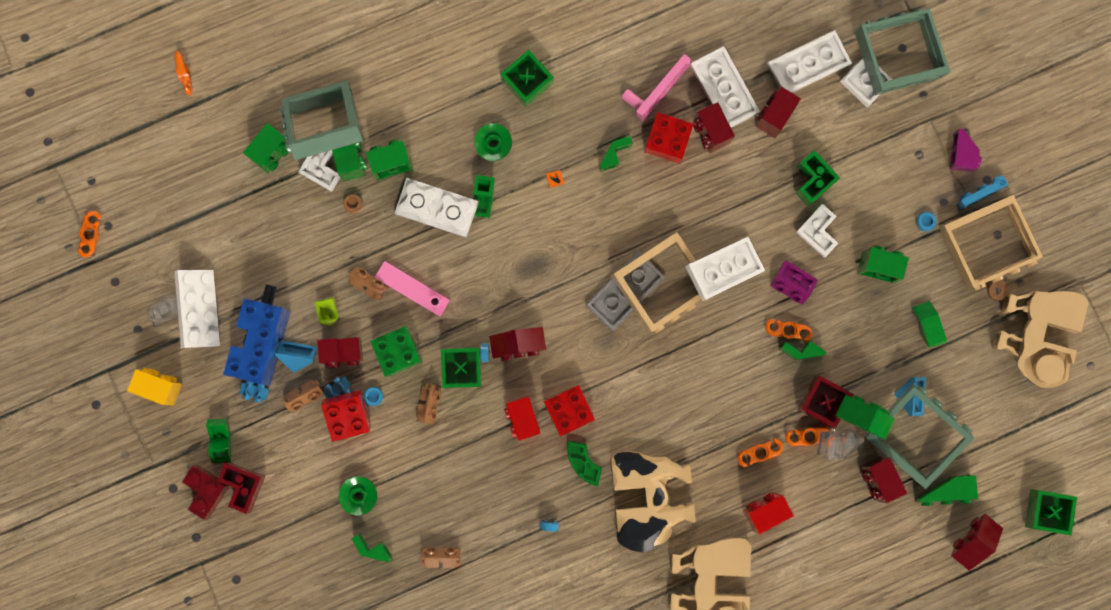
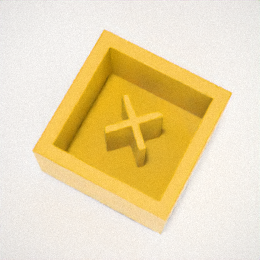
M143 367L142 370L135 369L127 392L162 405L174 406L182 384L177 382L178 378L164 374L160 376L159 371Z

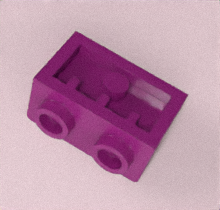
M785 260L770 286L790 297L793 301L804 304L810 297L818 279Z

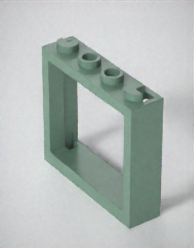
M918 8L909 14L901 12L894 15L893 18L885 16L873 23L867 21L860 24V27L855 31L875 95L940 79L951 73L930 8L925 10ZM919 21L934 69L883 82L868 34Z
M348 80L282 99L283 107H280L285 129L283 132L287 141L285 145L287 151L292 152L295 160L363 141L355 102ZM344 100L349 125L302 139H295L292 114Z
M912 383L888 409L890 411L889 415L894 417L916 395L959 432L963 439L925 476L884 439L869 432H866L865 435L870 442L926 489L974 440V437L971 434L973 430L965 423L961 425L957 422L958 417L950 410L948 412L941 408L943 404L935 397L933 399L929 398L926 395L928 393L926 389Z

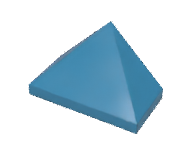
M280 340L275 356L295 373L313 363L318 348L316 346Z
M911 377L894 395L898 399L912 383L916 386L920 385L925 389L926 377ZM916 395L903 407L909 416H923L924 402Z

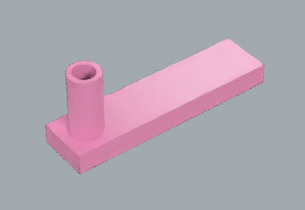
M684 54L645 101L629 89L624 92L622 99L637 110V117L641 121L647 118L690 67V58Z
M385 261L375 276L376 279H380L384 284L439 317L442 316L450 302L449 299Z

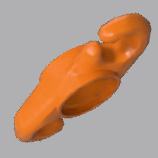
M176 51L174 54L176 72L180 82L184 85L185 93L190 96L192 95L191 75L187 65L184 64L182 54Z
M94 210L84 215L82 227L79 231L81 238L79 247L88 245L90 249L87 253H84L82 249L77 250L78 254L85 258L90 257L95 252L99 238L98 226L100 222L91 223L89 221V217L92 215L96 216L98 220L101 219L100 213ZM88 229L94 231V236L91 239L85 238V231Z
M774 319L768 320L765 324L766 332L775 337L801 341L800 332L806 330L808 335L803 340L808 342L813 335L812 330L808 326L777 320L775 322L778 326L776 331L770 329ZM786 325H791L794 328L793 335H785L784 327Z
M824 426L794 430V433L798 436L796 441H791L790 439L793 433L792 430L786 433L785 438L786 442L791 446H807L824 443L820 436L824 431L828 434L825 442L829 443L832 440L833 433L831 429ZM807 431H811L814 434L811 442H807L804 438Z
M773 439V442L779 446L777 451L771 449V441L747 448L739 453L737 461L739 465L746 468L748 464L742 460L744 455L750 457L749 465L778 456L783 451L782 442L779 439ZM759 447L764 448L766 452L765 456L761 459L755 455V451Z

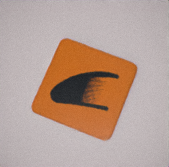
M560 170L546 174L550 188L564 184Z

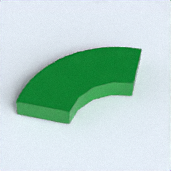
M568 441L567 452L572 468L584 481L598 486L602 467L595 465L590 460L587 453V444Z

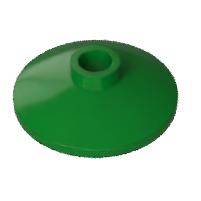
M491 123L484 125L475 135V149L483 159L499 161L505 158L512 148L511 134L500 124ZM496 141L497 145L495 147L490 146V142Z
M357 476L346 480L342 484L338 498L341 507L347 513L360 516L367 514L374 508L378 493L375 485L369 479ZM357 492L362 493L361 499L356 498Z

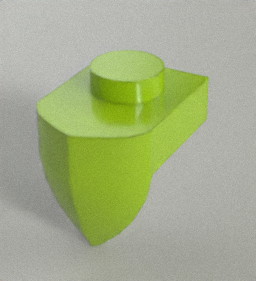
M332 297L314 302L319 324L327 327L332 326L339 318L335 298Z

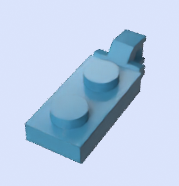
M1004 175L995 177L991 185L988 186L986 183L976 189L977 192L973 194L968 192L960 197L961 200L956 205L959 210H963L993 195L1009 184Z

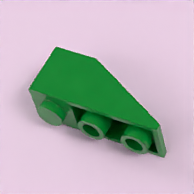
M976 475L950 476L916 497L915 502L921 503V506H932L933 502L938 501L941 502V505L953 504L954 500H960V503H972V499H978Z

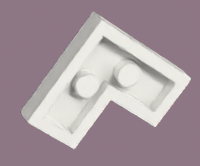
M332 150L307 157L298 171L301 175L330 192L334 190L340 180L337 172L326 167L333 155Z
M821 204L796 233L825 258L838 244L837 241L824 231L837 216Z

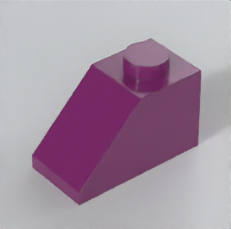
M959 128L954 132L950 169L967 172L977 170L982 161V157L979 156L980 149L965 130Z

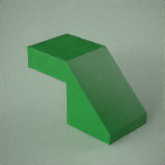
M631 136L611 143L600 164V172L619 166L616 152L632 147Z
M476 175L473 199L479 202L474 215L476 217L490 219L495 184L494 177Z
M928 301L913 306L912 313L921 326V336L928 348L946 343L947 338L939 314L932 303Z
M812 341L807 342L801 352L787 342L783 343L779 350L793 360L820 357L827 353Z
M227 418L208 419L206 427L210 437L208 453L211 463L231 462V439Z
M361 533L351 538L361 556L389 562L393 559L384 542L370 550Z

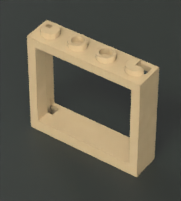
M1014 195L939 228L968 290L975 288V291L984 288L986 287L985 283L991 280L993 283L1004 279L1002 275L1009 273L1010 276L1021 271L1020 267L1024 265L1027 268L1037 264V260L1043 257ZM1006 207L1029 257L974 280L953 236L952 230Z
M678 232L672 234L611 275L648 333L653 331L655 333L660 332L665 328V323L668 321L673 323L681 317L679 315L684 310L686 312L691 311L696 307L695 303L701 300L699 294H697L653 324L623 278L674 243L688 264L695 262V258Z

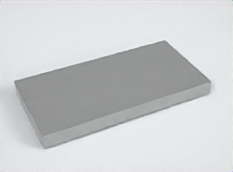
M637 251L624 266L641 256L642 253ZM648 260L623 278L639 303H641L666 276ZM613 278L585 305L612 332L634 311Z

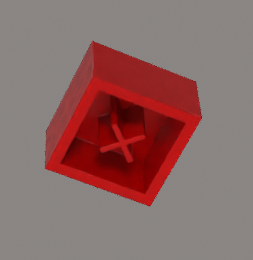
M657 112L644 152L680 164L694 124Z
M579 385L544 401L560 437L595 420Z
M361 390L323 399L321 407L332 442L370 432L371 424Z
M529 396L506 403L507 408H504L507 420H512L513 426L510 427L513 438L517 437L518 441L541 434Z
M771 492L763 496V501H754L746 505L747 509L743 512L755 533L760 535L794 517L784 495Z

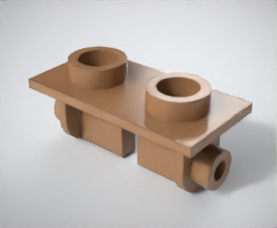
M356 267L349 273L348 281L350 285L360 291L363 290L364 286L367 287L365 294L375 301H380L384 296L383 293L389 288L383 281L376 279L368 274L366 270Z
M317 379L314 381L310 380L300 386L303 391L302 393L296 388L285 394V397L282 399L285 403L284 406L290 412L300 410L307 403L319 399L324 391L319 387L320 384Z
M425 383L424 387H422L420 400L426 401L425 405H418L416 414L418 422L434 424V420L437 417L438 401L441 398L440 386Z
M453 547L446 549L422 548L421 566H425V568H439V561H443V568H456L460 566L461 549Z

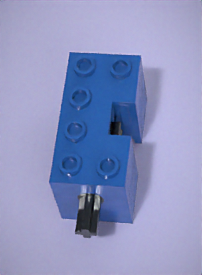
M266 284L261 302L243 299L236 327L248 330L247 335L244 338L243 348L230 347L223 375L271 386L278 360L277 357H274L279 338H284L291 312L272 305L277 287Z

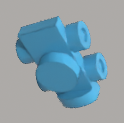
M337 376L332 380L334 382L332 386L329 383L324 386L325 391L323 394L326 398L339 396L341 393H349L351 391L349 389L351 383L345 376L342 378Z
M250 381L242 383L239 394L243 395L242 399L250 400V397H254L253 401L261 403V399L267 400L269 389L265 388V385L257 384L255 386L253 385L254 382Z

